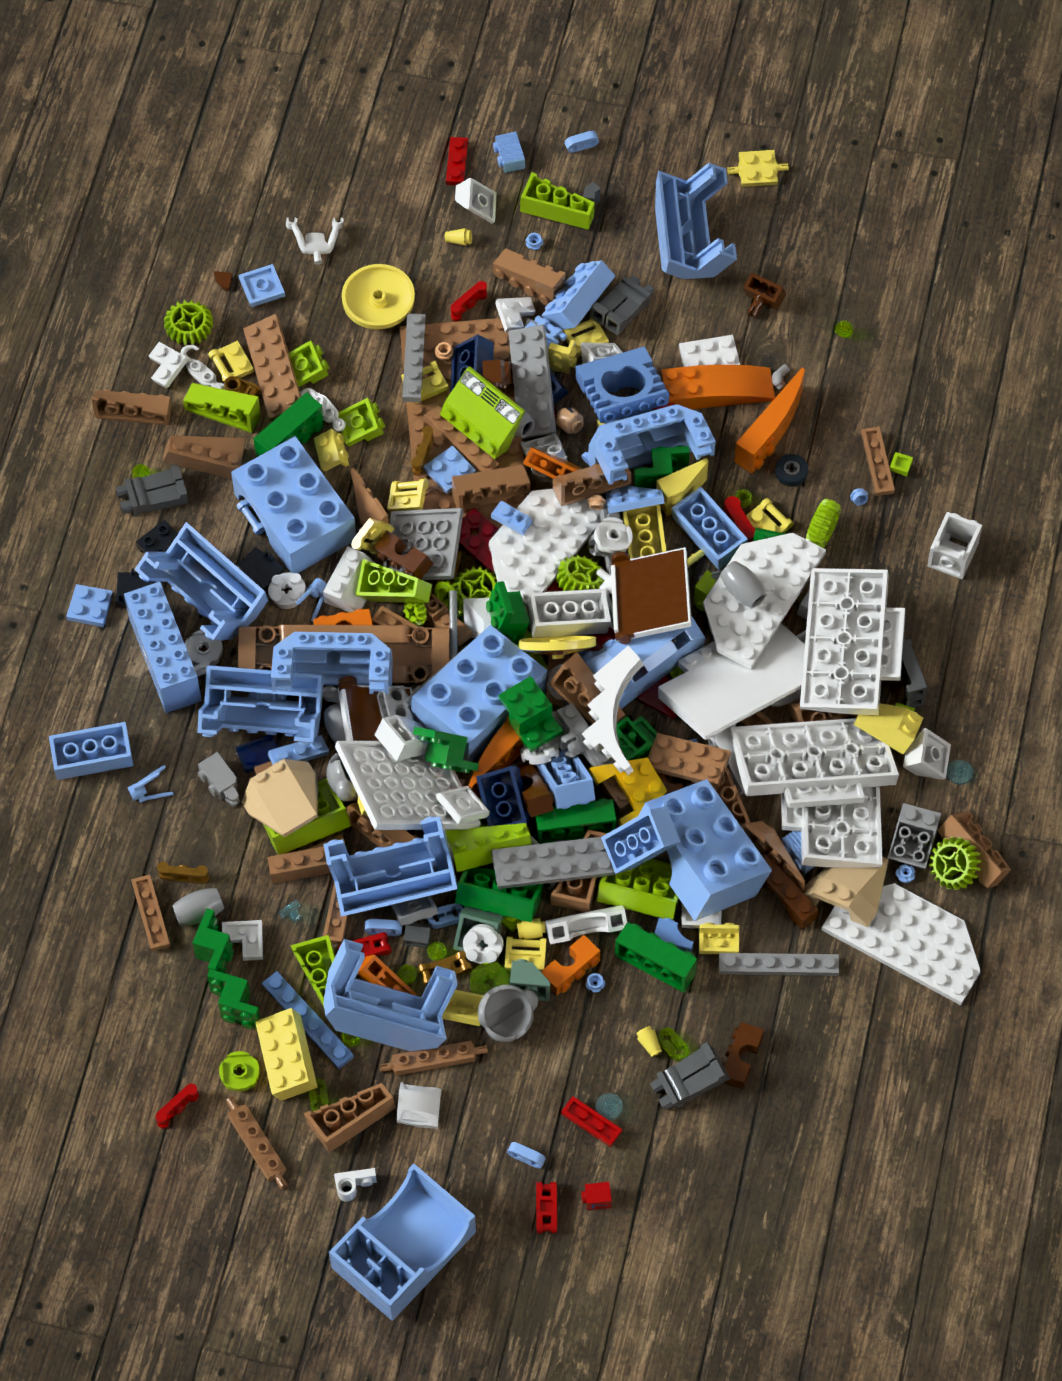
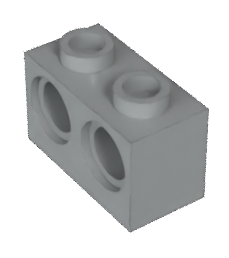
M389 686V694L379 692L376 695L382 718L399 715L413 720V713L410 707H406L403 704V701L408 697L404 686Z

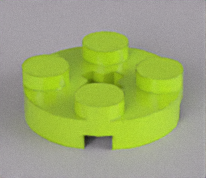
M236 1051L227 1055V1058L221 1062L219 1075L226 1089L242 1092L256 1086L260 1076V1068L257 1060L250 1056L249 1053ZM238 1067H241L243 1071L245 1070L240 1076L234 1074Z

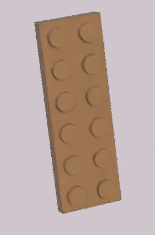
M276 314L243 328L267 414L272 422L302 397L280 320Z

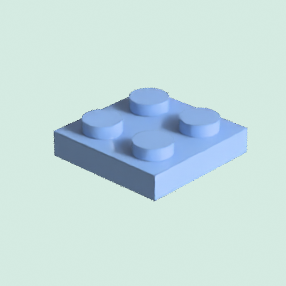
M273 264L239 275V280L250 307L285 297V292Z
M453 446L423 466L424 471L446 494L452 492L453 476L476 473V470Z
M76 584L67 612V620L104 627L113 598V591Z

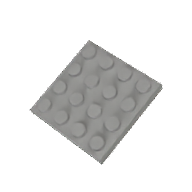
M461 508L391 511L390 525L394 528L392 534L399 537L407 546L402 555H406L415 547L425 553L434 563L421 580L454 579L464 512ZM389 561L383 562L384 567L397 571L390 565Z

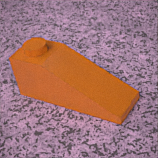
M534 447L530 448L523 462L524 465L551 478L581 469L577 465Z
M375 955L365 957L357 973L364 981L411 995H417Z

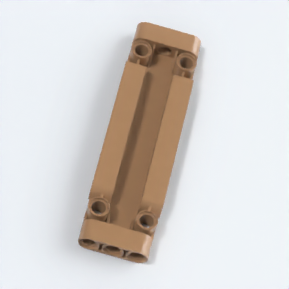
M402 625L239 626L238 668L257 670L269 668L272 670L274 646L293 632L372 633L392 649V684L425 683L450 661V628H424L421 626L410 628V626ZM272 631L273 637L265 640L263 638L264 632ZM418 632L426 633V638L423 641L416 639ZM417 670H424L426 672L425 677L422 679L416 678L415 673Z

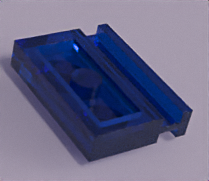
M272 735L235 747L245 774L254 771L256 766L270 762L268 752L277 748Z

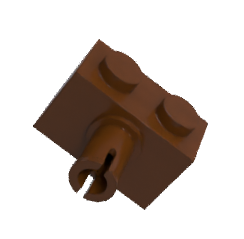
M754 273L750 274L743 287L746 296L754 299L749 310L746 312L751 317L753 315V318L758 317L763 305L778 310L786 296L783 287Z

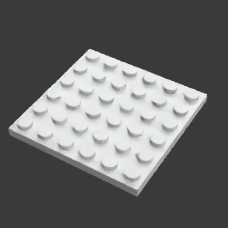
M337 741L335 748L375 830H423L420 821L431 816H440L444 829L480 827L481 822L479 819L458 824L436 798L439 792L462 787L454 770L431 766L432 762L424 761L425 755L396 761L380 741Z

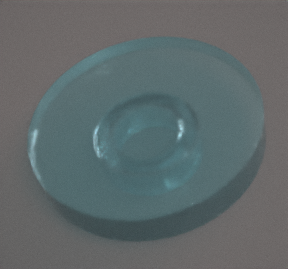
M955 760L949 764L947 777L952 783L963 785L972 778L973 769L968 762Z
M606 1093L598 1098L596 1111L606 1119H616L622 1113L623 1103L617 1095Z

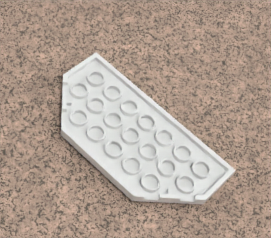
M553 489L531 491L517 508V510L528 515L533 520V523L524 535L502 525L489 541V549L492 554V563L497 582L504 581L507 592L520 591L526 608L530 593L545 592L556 579L559 573L557 568L561 566L560 562L565 561V557L570 559L571 555L575 556L595 532L598 524L601 523L600 510L590 509L587 503L588 498L561 507Z
M794 533L741 544L728 565L733 561H737L749 568L759 578L767 595L758 606L751 609L735 599L724 585L721 576L703 601L704 611L708 618V624L717 652L751 670L811 577V568L818 566L826 553V549Z
M895 883L883 886L878 913L869 927L851 921L849 911L834 906L821 929L959 1005H962L980 974L979 964L965 921Z

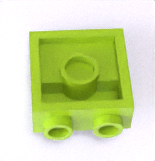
M311 340L289 352L299 387L310 381L314 384L329 375L327 370L330 367L325 359L322 360L321 357L324 354L323 350Z
M368 398L338 412V418L346 423L344 430L341 432L348 447L364 439L370 441L384 434L383 428H385V424L381 417L378 418L377 415L380 412L379 407Z

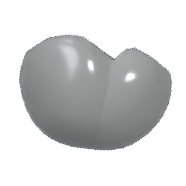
M336 753L327 765L326 775L328 783L339 799L343 801H358L355 787L339 754Z
M509 984L492 988L482 997L479 1003V1023L495 1041L502 1043L515 1041L523 1036L531 1027L534 1017L533 1011L538 1006V996L532 990H522L517 986Z

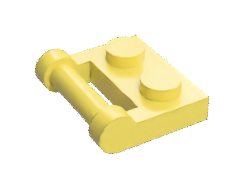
M591 318L578 324L576 328L563 330V333L567 335L566 341L568 345L571 339L575 340V347L577 348L575 357L582 355L581 342L609 343L600 324ZM592 326L594 328V330L583 333L576 337H572V334L577 333Z
M238 341L218 350L213 349L208 353L210 359L215 362L219 369L223 382L230 376L242 378L254 372V368ZM224 356L233 371L232 373L227 371L221 357Z
M435 361L423 367L422 376L433 372L434 375L422 379L421 401L449 390L448 384Z
M423 478L419 481L411 482L393 481L387 510L390 513L391 511L423 510L426 489L429 488L428 479ZM417 488V490L415 491L400 492L401 490Z
M765 498L760 505L746 515L754 529L760 527L761 529L785 533L794 524L790 518L787 519L772 505V501L769 498ZM766 509L782 524L780 527L764 513Z
M369 518L352 540V547L357 550L364 549L377 555L378 553L373 548L386 530L392 533L394 528L388 523ZM366 538L374 540L371 544L364 542Z
M507 936L505 971H511L512 960L525 959L528 962H532L541 972L545 968L547 939L524 940L513 939V937ZM512 947L540 948V951L512 950Z

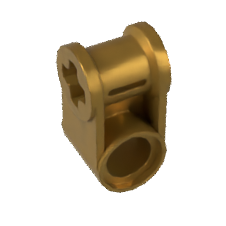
M235 376L226 378L224 382L225 390L253 396H256L261 391V388L255 383Z

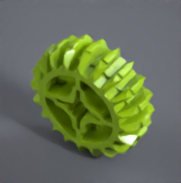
M184 299L183 304L177 302L176 307L171 305V311H167V316L164 318V327L172 341H177L178 345L184 342L185 346L188 343L194 345V342L200 344L201 339L206 340L207 335H211L213 316L205 304L201 305L199 301L194 303L193 300L187 303Z
M824 499L820 503L807 530L806 540L822 548L827 545L841 513L840 504L829 499Z
M578 554L575 557L571 555L570 559L565 557V561H561V566L557 568L559 573L556 576V582L559 583V588H563V591L600 589V586L605 581L596 574L603 567L598 566V562H593L592 558L586 559L585 555L583 557H580Z
M472 566L470 571L465 568L464 573L459 572L458 577L454 578L455 583H452V585H455V591H459L457 594L460 598L458 608H464L463 599H468L462 593V589L469 594V598H490L491 591L484 584L487 583L492 590L494 589L497 582L495 572L490 573L489 568L482 570L481 566L479 569H475Z
M962 837L945 838L943 843H937L938 849H932L935 855L929 857L933 860V863L929 864V866L934 868L931 874L936 875L934 880L940 881L941 886H946L947 889L959 890L960 888H967V884L973 883L972 878L978 877L975 872L981 869L977 867V863L982 861L977 860L976 857L980 853L974 852L976 846L970 845L971 841H964ZM952 848H958L952 855L947 854ZM957 872H963L962 876H960L959 878H952L953 875L957 874Z

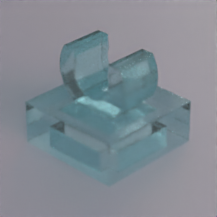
M296 899L281 909L278 914L282 919L288 915L292 923H295L301 918L300 914L296 911L301 905Z

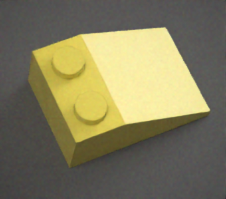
M707 458L657 480L656 489L662 490L665 502L660 504V507L666 516L672 514L671 508L700 488L707 480Z
M879 703V715H858L854 725L901 754H904L914 741L923 717L908 708Z

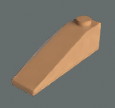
M352 468L351 479L360 522L359 531L369 518L388 523V515L379 500L373 498L372 491L369 488L366 489L363 479ZM367 539L369 543L374 541L371 539Z
M763 821L746 824L745 833L762 856L767 853L803 893L805 891V880L778 837L776 830L771 825H766Z

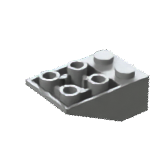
M903 803L887 859L926 869L941 813Z

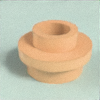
M447 342L439 343L435 348V355L440 360H448L453 355V348Z
M593 495L591 498H588L587 503L590 509L601 510L606 505V500L600 495Z

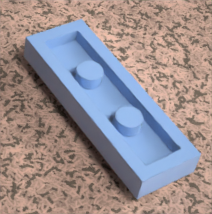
M320 735L310 745H301L299 742L269 750L268 756L272 764L282 759L309 761L328 755L329 749L322 735Z

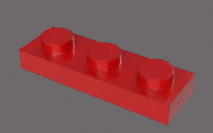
M450 137L446 185L456 186L464 182L468 138Z
M572 1096L561 1111V1115L610 1148L622 1133L620 1127L574 1096Z

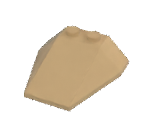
M282 759L250 779L242 804L251 817L286 837L318 817L316 774L307 761Z
M882 857V867H826L806 884L803 894L813 905L816 906L820 900L849 911L851 921L869 927L878 913L888 859Z

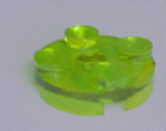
M498 962L480 964L471 972L470 989L475 994L485 995L492 988L510 984L507 971ZM490 978L494 979L495 981H493V985L490 986L489 984H484V982H486V979Z

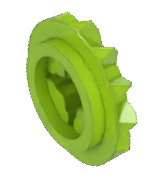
M441 581L435 586L434 595L447 606L449 611V598L446 599L447 592L449 594V591H455V585H450L449 581Z
M405 602V609L403 610L406 614L405 619H408V621L417 626L423 625L427 616L424 603Z

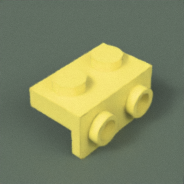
M571 339L568 347L550 343L548 358L549 366L552 370L569 374L571 368H575L577 363L575 340Z
M330 429L314 438L321 470L326 472L339 464L345 467L349 466V455L345 450V441L341 433Z
M711 922L700 924L699 954L739 953V925L734 923L715 925Z
M455 990L442 1015V1019L480 1026L478 1006L484 995Z

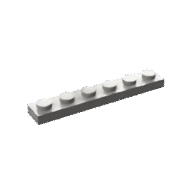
M407 314L402 402H421L426 314Z
M719 953V974L838 976L839 954Z

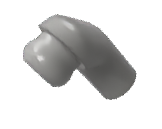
M786 364L782 365L772 375L773 385L779 390L785 387L784 376L790 371Z

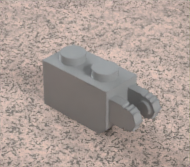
M216 752L198 764V775L203 782L206 781L209 784L208 788L213 796L217 795L220 800L225 799L230 806L236 807L240 803L237 792V777L219 753Z

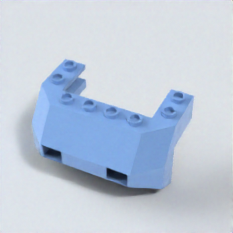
M708 163L687 181L658 170L655 213L661 268L665 273L681 279L715 277L737 260L735 244L732 243L725 248L724 240L719 238L710 244L705 202L728 184L725 168Z
M676 404L600 425L589 443L588 461L590 466L597 463L600 464L609 485H611L613 481L627 480V474L624 469H633L651 464L652 448H667L678 445L689 446V452H693L696 459L699 460L702 456L714 455L716 441L702 413Z
M187 522L166 552L147 551L135 568V571L140 574L139 577L146 582H168L172 586V590L185 597L184 600L188 604L194 605L198 609L197 611L200 615L211 620L210 623L212 625H202L200 629L212 641L233 640L239 634V626H249L268 602L266 593Z
M691 617V627L631 639V642L625 645L616 642V639H611L603 644L604 648L600 651L588 650L577 653L594 674L627 646L637 654L644 665L626 686L619 702V707L622 709L678 666L679 659L704 647L705 636Z
M293 632L273 648L272 692H276V690L292 692L294 672L322 675L323 685H338V680L341 677L354 676L357 678V685H369V694H373L374 691L389 694V686H392L393 680L392 649L372 633Z
M207 665L205 703L199 709L197 733H203L202 736L214 737V734H218L222 728H227V731L238 732L239 729H244L247 733L266 731L265 734L276 735L277 732L285 733V736H295L294 741H299L301 745H310L311 742L315 741L319 733L323 699L322 675L293 672L292 692H288V690L272 692L270 670ZM232 690L249 692L248 697L231 696ZM287 695L299 696V701H288L286 697Z
M431 816L420 821L425 834L423 835L424 838H415L410 842H398L393 844V846L377 847L368 852L360 851L351 856L348 854L343 839H335L323 844L327 865L335 883L341 917L458 888L450 849L440 816Z
M344 939L329 969L324 996L325 1015L334 1029L406 1051L438 1048L446 1040L442 1015L458 985L455 971L436 966L421 997L355 978L365 959L364 953L361 952L363 944Z

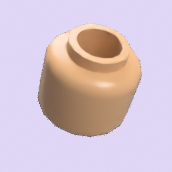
M573 407L562 408L557 413L556 423L567 434L577 433L582 429L584 424L583 416Z

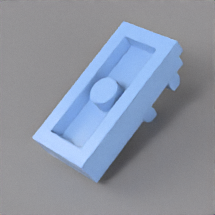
M500 501L491 513L492 519L521 535H524L533 523L531 517L503 501Z

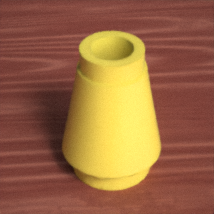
M463 228L445 232V242L467 246V244L472 243V231Z
M651 1026L645 1027L636 1033L638 1036L637 1040L651 1057H655L662 1052L655 1029L652 1030Z

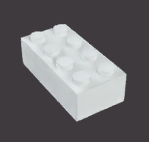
M605 589L530 593L527 609L533 638L604 634L608 632L611 619Z

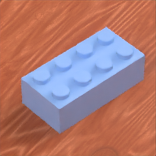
M602 260L579 264L573 276L566 280V285L555 294V299L545 307L542 317L547 318L550 324L562 330L576 328L615 277L614 273Z
M702 487L671 508L672 518L700 550H703L704 554L718 570L730 562L741 544L748 543L747 537Z
M125 722L49 736L57 780L134 766Z
M568 749L559 751V756L557 758L556 756L551 757V761L548 763L536 764L539 774L543 776L549 791L553 793L554 804L557 809H567L572 805L587 804L595 800L591 776L577 755L574 757L564 755V753L569 751Z
M666 806L648 810L601 837L615 874L632 870L681 843Z

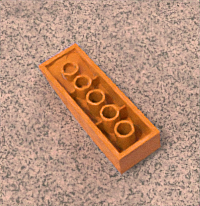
M716 364L661 369V382L664 383L665 389L669 392V403H675V405L678 404L689 409L768 402L775 399L769 367Z
M804 368L798 371L736 442L734 462L753 474L756 469L759 470L764 464L766 457H770L774 453L776 445L791 423L803 391Z
M509 715L506 722L486 747L478 762V771L474 770L470 780L469 788L478 798L481 794L476 776L509 767L520 756V750L524 747L522 740L509 724Z

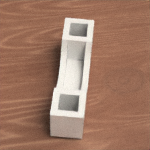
M622 905L545 921L550 944L570 941L574 937L587 933L619 931L627 923L625 909Z

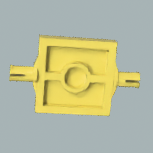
M774 150L739 152L738 167H727L728 175L739 174L742 187L777 185L778 171H789L788 163L777 164Z

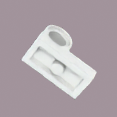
M375 1168L334 1174L338 1197L344 1202L352 1201L356 1197V1185L366 1187L377 1183ZM345 1186L352 1188L349 1192L342 1191V1188Z

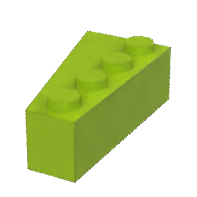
M531 173L521 195L520 212L589 230L594 218L595 202L576 193L571 194L566 191V188L562 186L557 187L551 184L550 180H542L537 177V174Z
M363 559L356 596L370 602L429 603L432 584Z

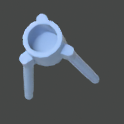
M316 578L309 585L307 591L296 602V605H299L309 595L314 598L320 597L311 619L312 622L321 608L324 600L323 591L327 585L319 578Z
M165 765L139 782L127 787L133 801L139 800L142 803L146 800L173 795V792L144 796L147 793L144 785L158 777L159 773L166 768Z

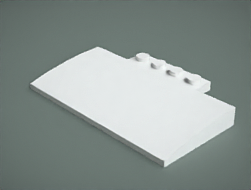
M811 568L800 709L843 714L879 715L881 680L901 681L905 608H887L888 570Z
M780 623L750 670L718 653L714 641L678 660V667L685 673L659 686V699L706 740L801 689L805 645Z
M856 718L730 727L735 757L746 796L784 793L788 808L864 803L865 796L862 787L896 785L899 774L890 747L854 725Z
M880 786L862 787L865 796L864 803L788 808L784 793L781 794L782 830L801 832L802 865L837 868L882 867Z

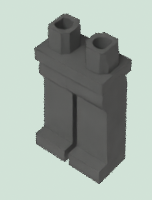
M632 276L629 279L624 277L622 282L599 303L595 302L592 305L590 318L602 326L605 325V328L619 336L644 307L647 308L649 306L654 288L650 285H646L644 288L641 287L640 280L636 276ZM600 313L603 315V317L599 318L597 314ZM612 323H616L617 328L613 327Z
M172 465L171 469L142 478L124 479V485L115 487L118 499L129 498V500L120 502L122 513L133 512L134 517L139 516V513L189 503L178 465Z
M904 637L901 680L906 691L904 705L915 708L925 705L927 685L912 649L911 639L905 640Z
M706 1042L701 1045L700 1049L676 1065L667 1068L664 1072L660 1071L657 1073L658 1078L650 1083L656 1094L663 1090L666 1091L667 1095L659 1099L663 1109L667 1110L674 1106L679 1109L684 1106V1103L728 1081L730 1077L714 1047Z

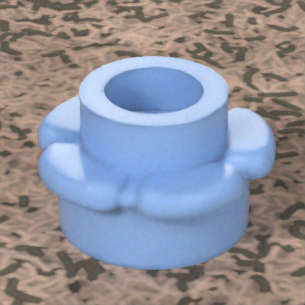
M531 233L526 238V246L529 249L538 250L543 245V239L538 233Z
M862 488L855 489L850 495L851 502L857 506L865 504L868 500V492Z
M903 864L896 870V876L902 883H909L915 878V870L912 866Z
M593 973L586 979V988L592 990V992H600L605 986V981L600 974Z

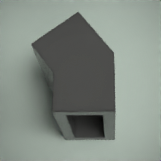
M592 181L585 187L583 197L595 202L596 205L600 201L601 188Z
M419 923L406 925L403 939L404 945L428 948L432 925Z

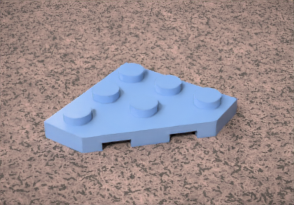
M626 485L605 492L609 514L665 503L663 492L658 489Z

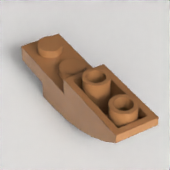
M430 593L429 603H424L427 612L426 620L434 628H450L447 606ZM457 618V644L460 647L474 635L473 631Z

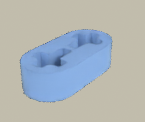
M595 131L574 135L565 140V146L570 153L592 148L599 143Z
M456 903L437 908L438 914H436L439 921L435 922L433 917L428 919V924L432 925V928L435 929L459 923L463 907ZM453 910H456L458 913L457 917L452 914Z
M368 919L365 921V933L375 935L386 932L387 936H399L402 934L403 925L401 926L397 920Z
M512 1142L507 1150L511 1157L535 1168H542L546 1157L541 1153L516 1142Z

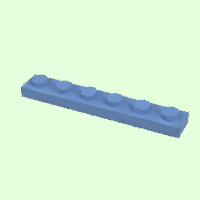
M277 971L262 982V987L283 1010L292 1008L301 1014L305 1034L338 1070L354 1058L351 1051Z

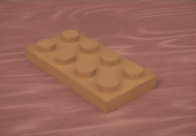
M657 733L648 759L658 773L694 782L707 779L712 786L719 788L731 752L730 750Z

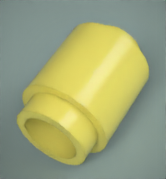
M540 918L532 919V922L522 921V923H517L519 939L542 938V933H546L545 921L541 922Z

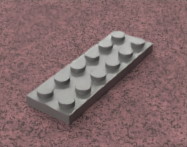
M541 324L508 331L515 402L526 410L535 422L532 432L522 439L556 433L545 325Z
M601 837L494 849L491 852L498 889L615 874Z

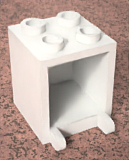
M947 512L930 548L927 566L963 580L979 544L982 525L977 521L962 518L956 513ZM951 537H954L968 544L967 547H964L949 540Z

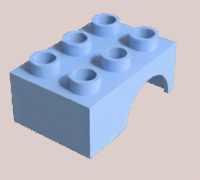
M296 436L231 472L235 496L238 500L243 496L252 506L266 531L270 545L290 573H299L351 544L356 536L354 516Z
M489 625L412 696L411 712L413 713V721L419 722L425 729L468 737L463 760L473 762L485 751L509 715V712L498 699V694L529 676L534 679L545 694L547 669L523 650L519 649L517 645L492 625Z
M707 779L644 804L639 815L648 810L666 806L681 841V843L667 850L672 867L669 885L694 921L746 901L758 894L772 870Z
M413 1164L408 1169L406 1179L394 1197L374 1216L368 1219L362 1217L330 1250L331 1267L393 1321L476 1233L475 1215L418 1166Z

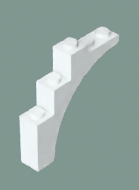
M629 646L593 675L596 680L594 684L601 693L587 705L591 710L588 713L596 722L582 733L585 738L583 743L589 750L594 749L597 753L601 750L608 759L612 757L615 761L613 765L620 773L624 771L627 775L634 770L624 757L619 745L617 712L626 686L644 665Z

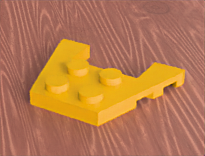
M648 757L628 761L634 770L629 775L624 771L620 773L613 764L588 769L596 785L614 776L634 809L633 812L618 820L620 826L638 817L646 802L659 798L667 792Z

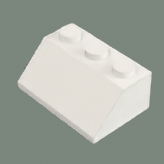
M347 546L323 591L324 603L347 612L363 609L367 600L356 596L362 561L365 559L372 563L375 562L365 553Z

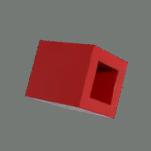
M609 1182L585 1184V1191H581L582 1204L586 1203L587 1210L611 1208Z

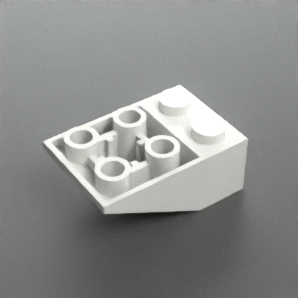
M399 715L382 718L375 736L396 761L426 754L428 741L420 740V736L413 735L414 727L424 728L419 722Z

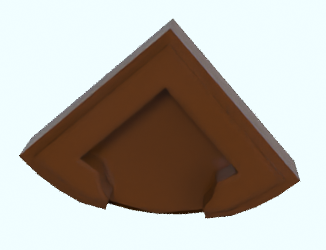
M214 271L215 282L223 290L230 291L232 273Z

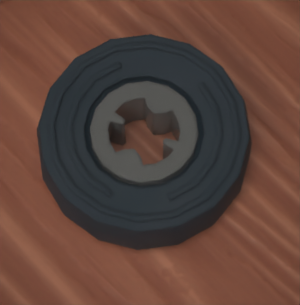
M786 454L776 463V477L784 485H800L807 478L808 464L799 455Z

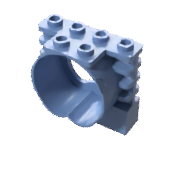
M645 347L576 366V380L582 392L586 393V397L590 401L592 408H594L600 423L607 424L650 412L653 408L669 403V392L665 389L664 383L661 382V377L657 374L656 368L653 367V361ZM624 387L640 390L638 394L629 397H617L608 393L617 392Z

